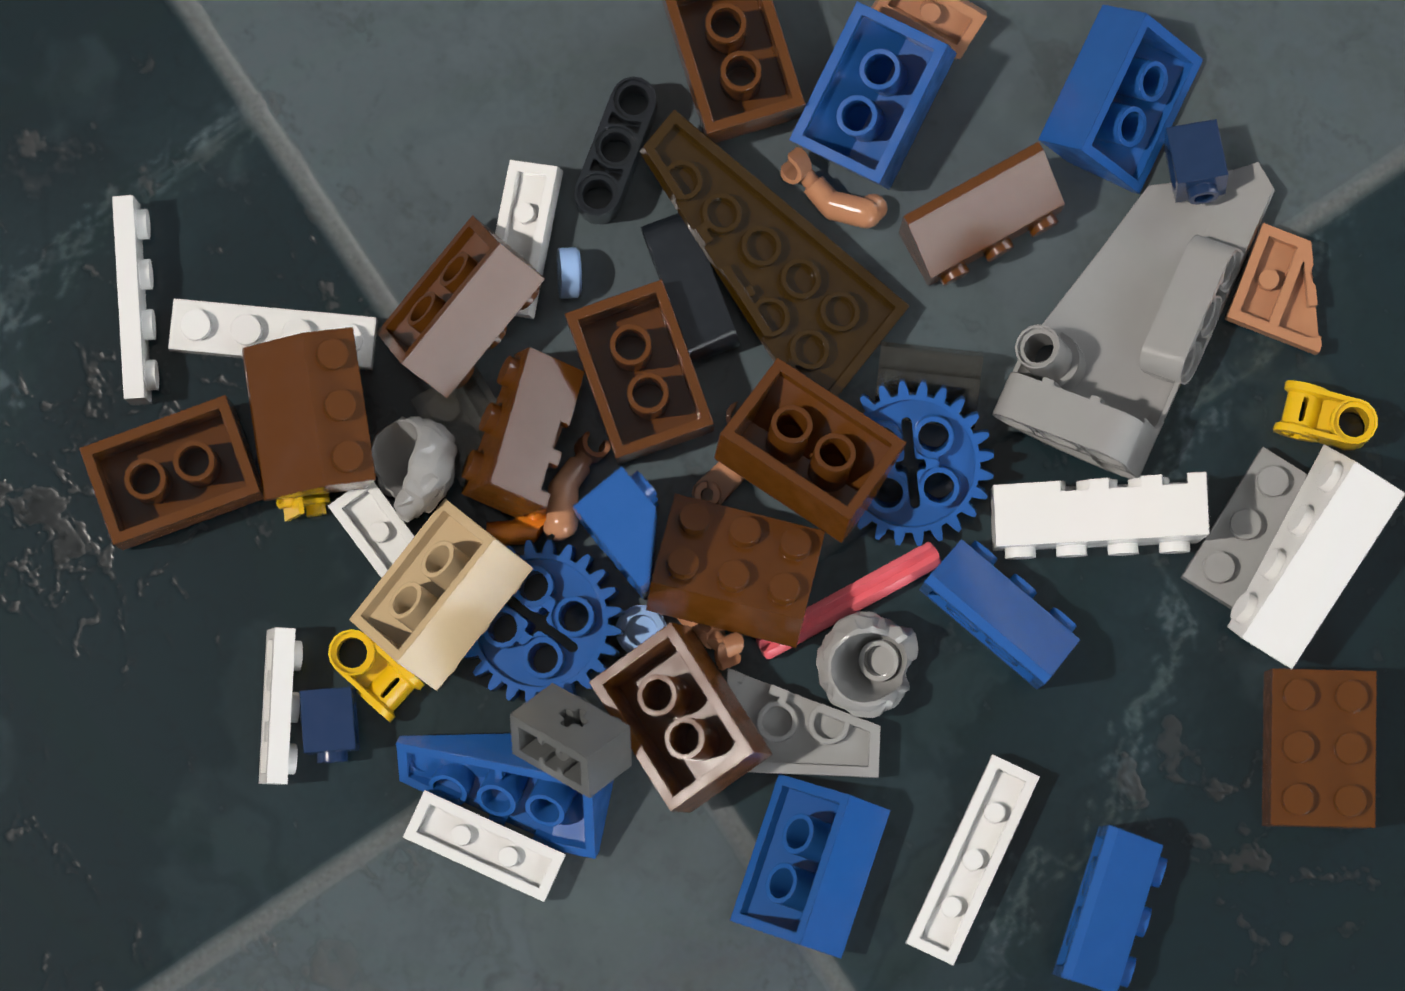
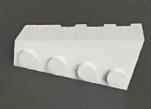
M1324 444L1249 587L1234 604L1231 611L1232 619L1227 627L1247 642L1292 669L1405 493L1356 461Z
M1206 472L1187 473L1188 480L1169 483V478L1163 477V475L1140 476V478L1129 479L1128 484L1118 485L1116 479L1110 478L1081 480L1076 482V486H1066L1065 481L993 485L990 489L993 551H1005V559L1009 560L1036 558L1037 549H1056V557L1059 558L1087 556V548L1107 547L1109 556L1139 554L1138 546L1159 545L1160 554L1190 552V544H1197L1209 535Z

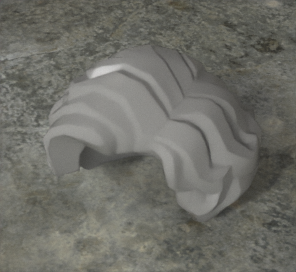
M402 416L377 433L371 443L378 486L383 494L395 497L393 506L398 517L405 522L418 518L423 512L431 513L446 496L454 482V457L457 454V446L454 444L455 437L445 426L429 418L422 419L420 416L405 418Z
M856 612L838 620L831 632L825 635L822 646L817 650L816 658L819 684L826 692L830 703L847 710L854 717L865 718L878 717L884 711L895 708L904 697L905 692L910 690L906 672L912 661L917 659L919 649L916 633L912 628L898 626L890 619L880 617L874 612Z

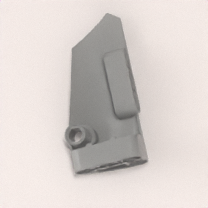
M1256 162L1228 171L1229 177L1226 194L1219 195L1216 200L1206 204L1195 205L1190 204L1189 201L1175 203L1171 183L1149 185L1042 325L1029 326L1021 332L1015 345L1018 358L1013 372H1010L992 415L1007 425L1092 465L1128 479L1140 478L1180 385L1187 384L1197 370L1275 192L1260 163ZM1047 345H1053L1054 348L1051 356L1044 362L1036 363L1035 356L1039 349Z

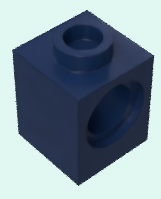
M1217 119L1167 127L1164 151L1175 203L1189 201L1190 204L1195 205L1206 204L1216 200L1219 195L1226 194L1229 174Z
M343 687L300 691L304 753L308 755L317 754V763L348 761V752L360 751L356 689Z

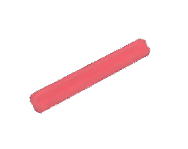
M926 542L922 546L911 550L807 607L797 645L835 625L841 618L868 607L935 570L942 562L935 546L931 542ZM756 638V643L766 659H773L793 648Z

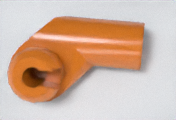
M547 508L514 517L513 520L486 522V530L505 546L523 545L526 540L535 542L544 532L543 527Z

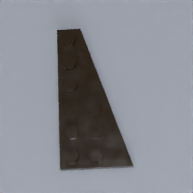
M674 109L639 151L772 360L775 362L777 358L781 359L838 397L905 313L909 305Z

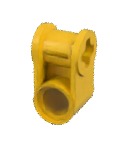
M1288 380L1284 386V390L1288 392L1282 418L1280 422H1275L1273 431L1282 436L1300 441L1317 442L1342 450H1355L1361 448L1374 435L1378 425V417L1375 409L1362 399L1334 393L1314 384ZM1304 402L1305 407L1301 421H1299L1302 403ZM1347 412L1359 415L1365 425L1363 435L1350 437L1344 434L1339 426L1340 415Z
M349 629L342 631L333 638L329 645L328 655L330 663L335 670L357 689L356 692L390 723L396 717L394 711L414 689L421 690L425 686L417 676L398 664L366 634L359 630ZM349 639H360L366 646L367 657L359 667L348 668L340 661V647ZM399 678L396 686L383 698V693Z

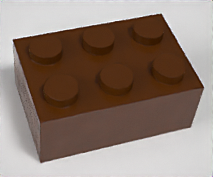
M663 0V6L703 134L714 143H719L800 118L805 108V102L773 0Z
M662 279L565 313L567 324L618 465L714 431V422Z
M226 395L79 448L112 543L121 550H126L264 499L261 479L233 402Z
M675 494L653 572L646 610L796 648L825 531Z
M670 622L589 681L609 715L619 718L630 726L631 750L671 812H693L773 755L691 626Z
M1272 668L1264 672L1262 826L1375 828L1377 671Z

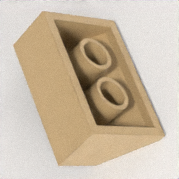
M444 499L349 620L398 664L437 691L448 676L456 670L459 662L477 639L485 633L492 620L511 596L519 590L522 582L533 570V567L451 502Z

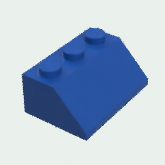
M857 1L789 140L890 190L957 52L948 44Z
M1102 5L1038 140L1067 162L1126 190L1140 194L1164 144L1166 128L1172 127L1203 59L1149 14Z
M621 466L576 503L573 509L579 523L644 600L649 595L654 572L658 530L656 507L659 504L657 503V493L642 474L637 470L629 476Z
M961 539L925 580L919 591L1030 685L1038 689L1050 679L1080 641L1072 633L1077 627L1076 624L1055 607L1049 612L1033 600L1037 594L1036 590L1020 576L1014 573L1008 579L993 565L998 559L981 543L974 540L969 546Z
M779 774L730 921L831 956L842 958L890 810L842 792Z
M1111 825L1098 827L1052 975L1101 991H1118L1119 986L1126 988L1129 986L1137 959L1129 956L1135 936L1144 937L1152 913V908L1145 906L1150 886L1159 888L1167 866L1168 859L1160 857L1163 845Z

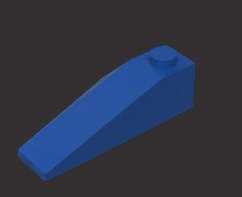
M511 733L399 736L396 748L400 782L422 792L426 790L456 805H462L463 803L471 805L490 814L489 820L502 826L507 822L534 834L533 840L559 852L596 859L600 850L614 780L591 798H588L514 755L512 752Z

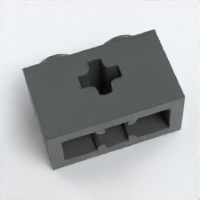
M554 683L510 714L513 754L588 798H591L632 766L630 726L619 718L607 714L586 702L580 696L574 695Z

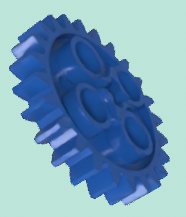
M900 379L897 394L891 395L889 389L882 383L879 385L880 400L875 402L865 393L860 396L861 404L864 408L862 413L882 427L891 429L902 440H904L902 419L905 417L910 418L912 421L916 459H925L926 462L919 464L917 469L920 505L918 507H913L910 503L907 468L903 465H897V462L904 460V448L886 477L893 478L900 483L903 489L901 497L889 503L883 502L875 496L857 524L859 529L865 527L871 521L877 524L875 538L878 540L890 529L894 530L895 543L899 546L906 532L913 533L917 546H922L924 531L931 530L938 541H942V525L948 523L959 532L962 529L958 517L960 512L971 517L977 515V510L970 502V499L972 497L987 499L988 492L978 485V480H990L994 476L992 470L982 467L980 462L994 458V450L979 448V444L990 436L988 429L973 431L972 426L979 419V412L974 411L963 416L960 411L963 408L965 398L960 396L949 404L945 401L947 386L942 385L933 396L928 394L925 379L921 380L916 392H909L905 379ZM932 421L943 424L949 433L946 442L937 447H930L924 444L919 436L921 427ZM939 472L948 475L953 480V490L944 497H934L929 494L924 483L931 474Z
M547 539L542 553H538L536 545L531 540L525 541L524 555L521 556L513 547L508 545L507 547L533 567V570L522 582L519 590L512 596L539 615L544 616L549 611L546 619L548 624L574 641L578 649L576 652H570L552 636L541 631H537L533 635L532 633L536 627L535 624L506 603L492 620L485 633L477 639L464 656L467 659L480 658L481 662L476 666L473 674L481 677L491 672L493 676L489 681L488 689L495 692L504 684H507L506 700L512 702L519 697L522 690L525 691V700L527 702L552 683L576 695L575 684L580 683L589 690H593L589 683L592 680L589 674L593 670L602 673L607 669L606 665L601 661L604 655L619 656L620 652L608 643L610 637L624 636L625 631L611 625V619L625 614L624 609L609 606L608 601L619 594L618 589L615 587L602 589L600 586L606 580L609 573L601 569L590 574L589 570L594 558L587 554L575 563L576 548L569 544L563 549L560 556L557 555L555 542ZM535 574H543L548 582L546 594L539 600L529 601L524 592V585L527 579ZM583 604L589 613V620L586 626L576 632L569 631L564 622L567 610L573 605ZM512 615L517 623V632L510 641L499 642L494 635V625L500 617ZM552 645L557 651L558 662L550 672L540 673L535 667L534 656L541 647Z

